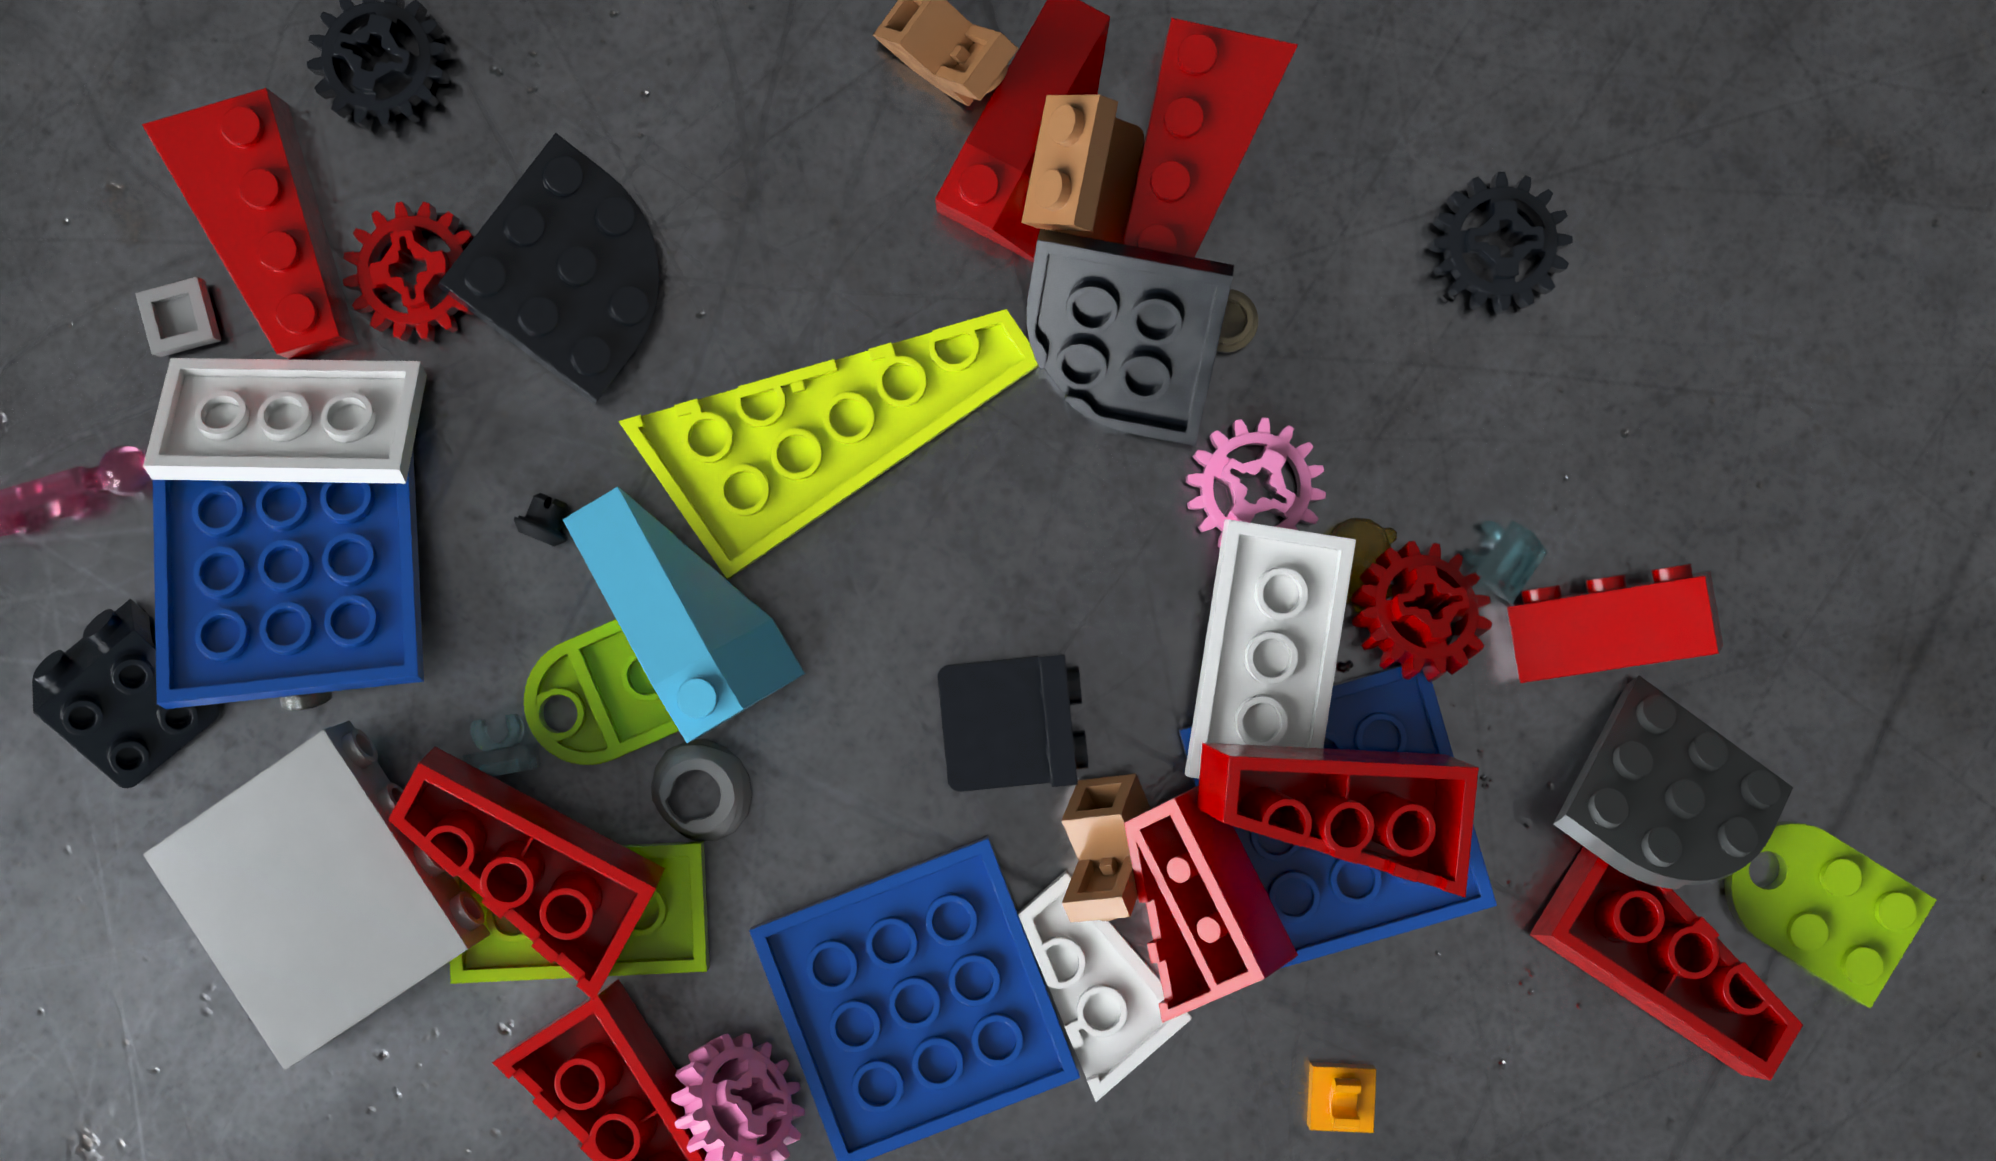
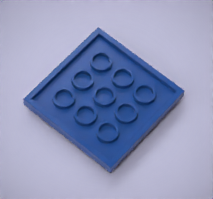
M413 450L406 484L153 480L157 704L164 709L424 682Z
M1402 665L1333 684L1323 748L1446 754L1454 757L1433 683L1428 682L1423 669L1410 680L1403 679ZM1192 726L1178 729L1186 759ZM1192 778L1194 786H1198L1199 779ZM1474 824L1466 898L1430 885L1393 876L1387 872L1362 864H1354L1334 858L1329 854L1310 848L1296 846L1234 827L1298 954L1296 958L1281 968L1497 906Z
M989 836L758 924L749 930L837 1161H866L1080 1078L1075 1060L1018 916Z

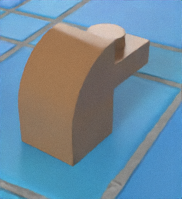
M898 0L873 34L879 42L909 68L943 93L967 106H970L974 99L981 101L986 93L994 90L1003 81L1008 71L1007 64L1019 49L1001 32L972 24L947 0Z
M1137 774L1078 780V785L1075 786L1061 820L1079 860L1062 901L1070 923L1094 920L1111 921L1117 918L1131 917L1138 894L1124 823L1151 809Z

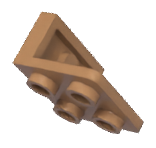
M1100 94L1046 96L1021 223L1039 229L1123 243L1144 142V133L1139 126L1116 118L1118 101Z

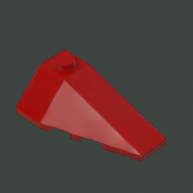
M1080 0L1046 1L1009 65L1005 78L994 91L935 198L937 212L1034 263L1040 229L1023 224L1021 221L1046 96L1098 94L1110 22L1109 15Z

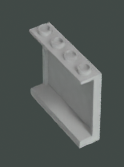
M350 720L323 729L143 854L284 1070L304 1059L491 935L484 925V913L477 900L468 892L462 891L448 872L388 821L404 790L397 784L389 781L377 762L378 753L373 742L363 731L356 729Z

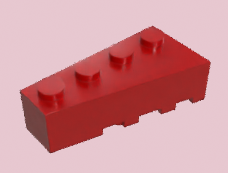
M1171 18L1122 244L1195 257L1298 44Z
M619 979L600 990L594 1001L589 997L514 1045L492 1062L508 1079L513 1076L535 1097L532 1102L550 1120L556 1117L583 1144L580 1149L593 1161H705L707 1152L703 1148L691 1153L686 1148L689 1140L693 1137L690 1128L677 1129L674 1123L685 1115V1110L683 1106H679L671 1101V1095L684 1089L686 1086L675 1076L676 1068Z

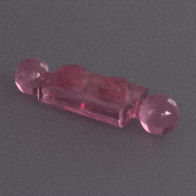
M116 446L102 456L98 466L92 468L78 466L0 490V537L13 535L29 529L30 526L27 519L50 512L51 519H62L85 513L91 510L88 500L107 495L109 491L119 496L138 494L146 488L151 479L143 466L146 455L133 446Z

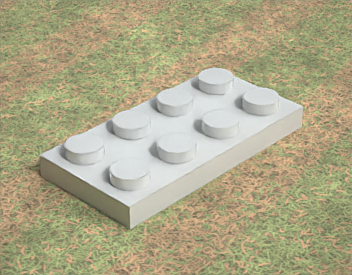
M170 358L143 466L152 480L406 484L427 375L421 361Z
M1230 519L1224 520L1185 768L1186 776L1199 779L1202 743L1323 748L1356 539Z

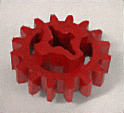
M402 201L396 202L394 219H388L377 210L371 213L376 229L370 234L365 230L356 228L353 235L363 244L361 251L344 252L343 256L344 260L357 266V274L343 279L345 287L362 292V295L352 304L354 310L361 314L375 310L370 326L380 332L386 330L394 322L393 335L401 341H408L413 328H416L421 339L427 342L434 341V325L440 324L452 333L456 332L458 326L453 315L458 310L470 315H474V313L450 295H447L438 304L437 298L443 291L438 287V284L475 237V234L469 230L454 234L460 219L448 211L436 221V207L427 202H422L417 216H414L410 207ZM422 231L440 236L451 251H429L427 239L423 237ZM391 241L392 246L383 259L377 262L382 250ZM415 259L427 266V271L417 274V285L404 279V273L413 270V260ZM380 292H387L389 294L400 293L403 306L407 307L408 313L392 309L384 301Z
M1409 541L1398 552L1391 547L1384 551L1375 560L1376 564L1372 563L1360 574L1359 578L1365 585H1362L1352 594L1351 601L1365 607V610L1352 619V624L1360 628L1368 627L1371 635L1365 639L1361 646L1364 650L1373 649L1378 646L1384 652L1379 664L1383 669L1397 661L1402 664L1403 679L1410 680L1423 669L1428 682H1432L1445 674L1446 671L1453 675L1469 664L1468 659H1471L1484 648L1485 645L1478 637L1491 629L1492 622L1480 616L1479 611L1491 603L1490 596L1475 595L1472 587L1478 583L1481 576L1478 572L1464 576L1459 571L1463 561V557L1460 554L1455 555L1446 562L1441 559L1440 544L1433 543L1421 554L1416 542ZM1396 578L1397 584L1391 588L1394 598L1386 600L1388 587L1391 581ZM1456 622L1454 636L1449 645H1447L1446 639L1452 635L1450 623Z

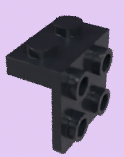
M131 598L116 611L107 609L98 614L85 628L82 639L66 652L57 650L48 655L38 665L32 679L33 713L122 788H132L139 784L213 723L220 713L218 704L164 709L157 704L156 645L152 642L149 615Z
M1065 654L950 664L940 669L938 673V688L947 779L949 786L953 790L964 792L1050 783L1052 787L1078 785L1076 770L1088 768V754L1085 730H1072L1070 705L1082 704L1079 667H1066Z

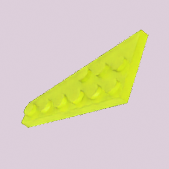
M1004 309L935 329L927 334L895 343L890 342L869 348L868 351L837 360L831 359L741 385L733 390L701 399L696 398L675 404L674 407L643 416H634L618 422L726 579H731L1039 367L1035 360L1030 342L1008 310Z

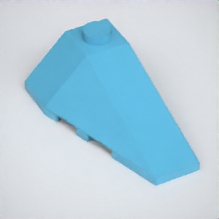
M617 486L562 519L649 681L686 743L698 739L806 674L773 618L727 581L723 575L706 563L620 487Z

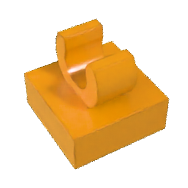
M1310 1062L1308 1128L1316 1131L1374 1133L1377 1069L1371 1064Z

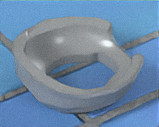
M706 739L693 740L689 743L683 742L666 750L655 767L651 784L652 801L663 819L678 833L695 841H717L734 833L748 815L752 798L750 778L741 760L724 746ZM689 770L707 772L715 778L720 787L721 799L719 806L712 815L706 818L684 822L673 813L667 798L671 795L674 783L681 774Z

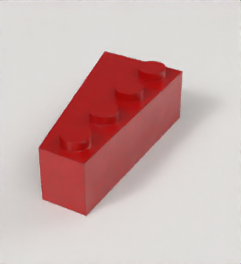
M263 88L142 124L276 354L291 360H308L358 345L288 103L269 89Z
M1202 743L1197 808L1222 823L1296 846L1310 848L1329 854L1334 858L1354 864H1362L1387 872L1393 876L1430 885L1466 898L1479 767L1446 754Z
M436 746L418 763L388 819L453 878L459 876L483 898L481 903L501 919L504 916L533 942L531 946L551 964L555 961L578 981L576 986L593 1001L654 894L665 870L662 866Z
M1584 846L1529 934L1743 1076L1771 1081L1803 1027L1799 1019L1745 962H1740L1721 942L1717 931L1702 916H1697L1673 889L1653 886L1638 881L1607 864Z

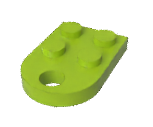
M616 619L551 648L537 661L527 679L524 691V712L528 726L540 745L563 761L578 765L602 764L679 732ZM555 695H564L570 698L577 708V720L573 727L566 732L553 730L544 719V707L547 701Z
M1777 822L1770 839L1761 852L1770 851L1775 855L1779 863L1778 876L1771 884L1758 887L1750 878L1749 863L1725 878L1724 890L1731 914L1740 927L1753 938L1858 1003L1871 1009L1937 900L1820 828L1799 822Z

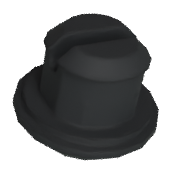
M538 493L533 496L526 516L519 515L518 518L514 517L518 532L552 546L566 542L568 539L565 537L566 534L560 531L564 524L562 519L566 518L568 512H570L567 503L554 499L549 508L552 498L543 493Z

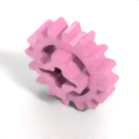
M1261 418L1255 427V432L1251 433L1248 432L1247 426L1242 419L1236 420L1232 424L1233 438L1228 440L1224 434L1216 430L1209 436L1212 445L1216 449L1213 454L1197 450L1193 455V458L1204 469L1202 473L1186 476L1185 483L1200 488V496L1189 501L1187 506L1191 510L1204 508L1207 517L1198 526L1201 533L1214 527L1222 531L1217 544L1219 548L1221 546L1225 519L1251 523L1255 514L1269 511L1276 516L1284 518L1274 527L1298 530L1295 525L1299 521L1309 525L1316 524L1319 518L1307 507L1309 501L1314 502L1326 498L1325 491L1311 486V479L1325 472L1323 465L1307 466L1304 458L1311 452L1313 445L1310 442L1296 448L1289 442L1293 436L1294 428L1290 425L1283 428L1276 436L1270 434L1269 418ZM1243 446H1265L1257 459L1250 462L1241 463L1234 458L1230 459L1226 456L1231 451ZM1286 460L1292 467L1296 477L1297 494L1286 489L1281 469ZM1258 472H1261L1266 476L1263 487L1270 492V496L1273 498L1260 497L1249 503L1244 499L1248 489L1240 483L1241 479L1238 477L1251 478ZM1214 479L1226 487L1230 506L1225 516L1220 511L1214 497Z
M727 1033L707 1042L688 1054L690 1064L678 1069L675 1074L686 1087L672 1094L671 1101L684 1107L685 1115L674 1123L677 1129L690 1128L693 1137L689 1140L686 1147L690 1153L703 1148L707 1152L705 1161H784L790 1156L787 1145L800 1140L801 1133L791 1124V1121L805 1115L804 1108L792 1104L791 1095L798 1092L801 1087L799 1082H786L783 1076L789 1066V1062L786 1059L775 1064L770 1060L772 1045L769 1042L753 1048L750 1034L744 1033L732 1039ZM721 1067V1072L716 1074L718 1069Z

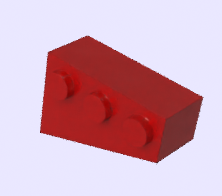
M1690 563L1651 570L1653 581L1629 585L1626 583L1625 574L1586 580L1588 592L1564 596L1561 594L1560 585L1521 591L1523 603L1507 607L1520 683L1719 654L1723 647V640L1711 571L1693 574Z
M1198 786L1124 823L1139 903H1146L1153 940L1147 943L1150 962L1158 964L1164 1000L1158 1003L1162 1023L1259 982L1298 956L1234 827L1222 823L1197 808Z

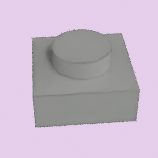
M193 277L135 293L152 355L164 357L221 341L204 279Z

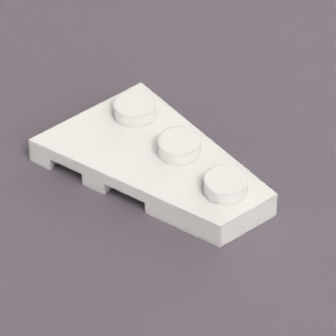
M1064 871L1018 911V916L1055 1001L1073 1049L1084 1071L1095 1102H1097L1192 1019V1016L1187 1012L1162 1023L1158 1004L1164 1000L1161 979L1110 921L1094 920L1070 923L1062 901L1072 877L1067 871Z

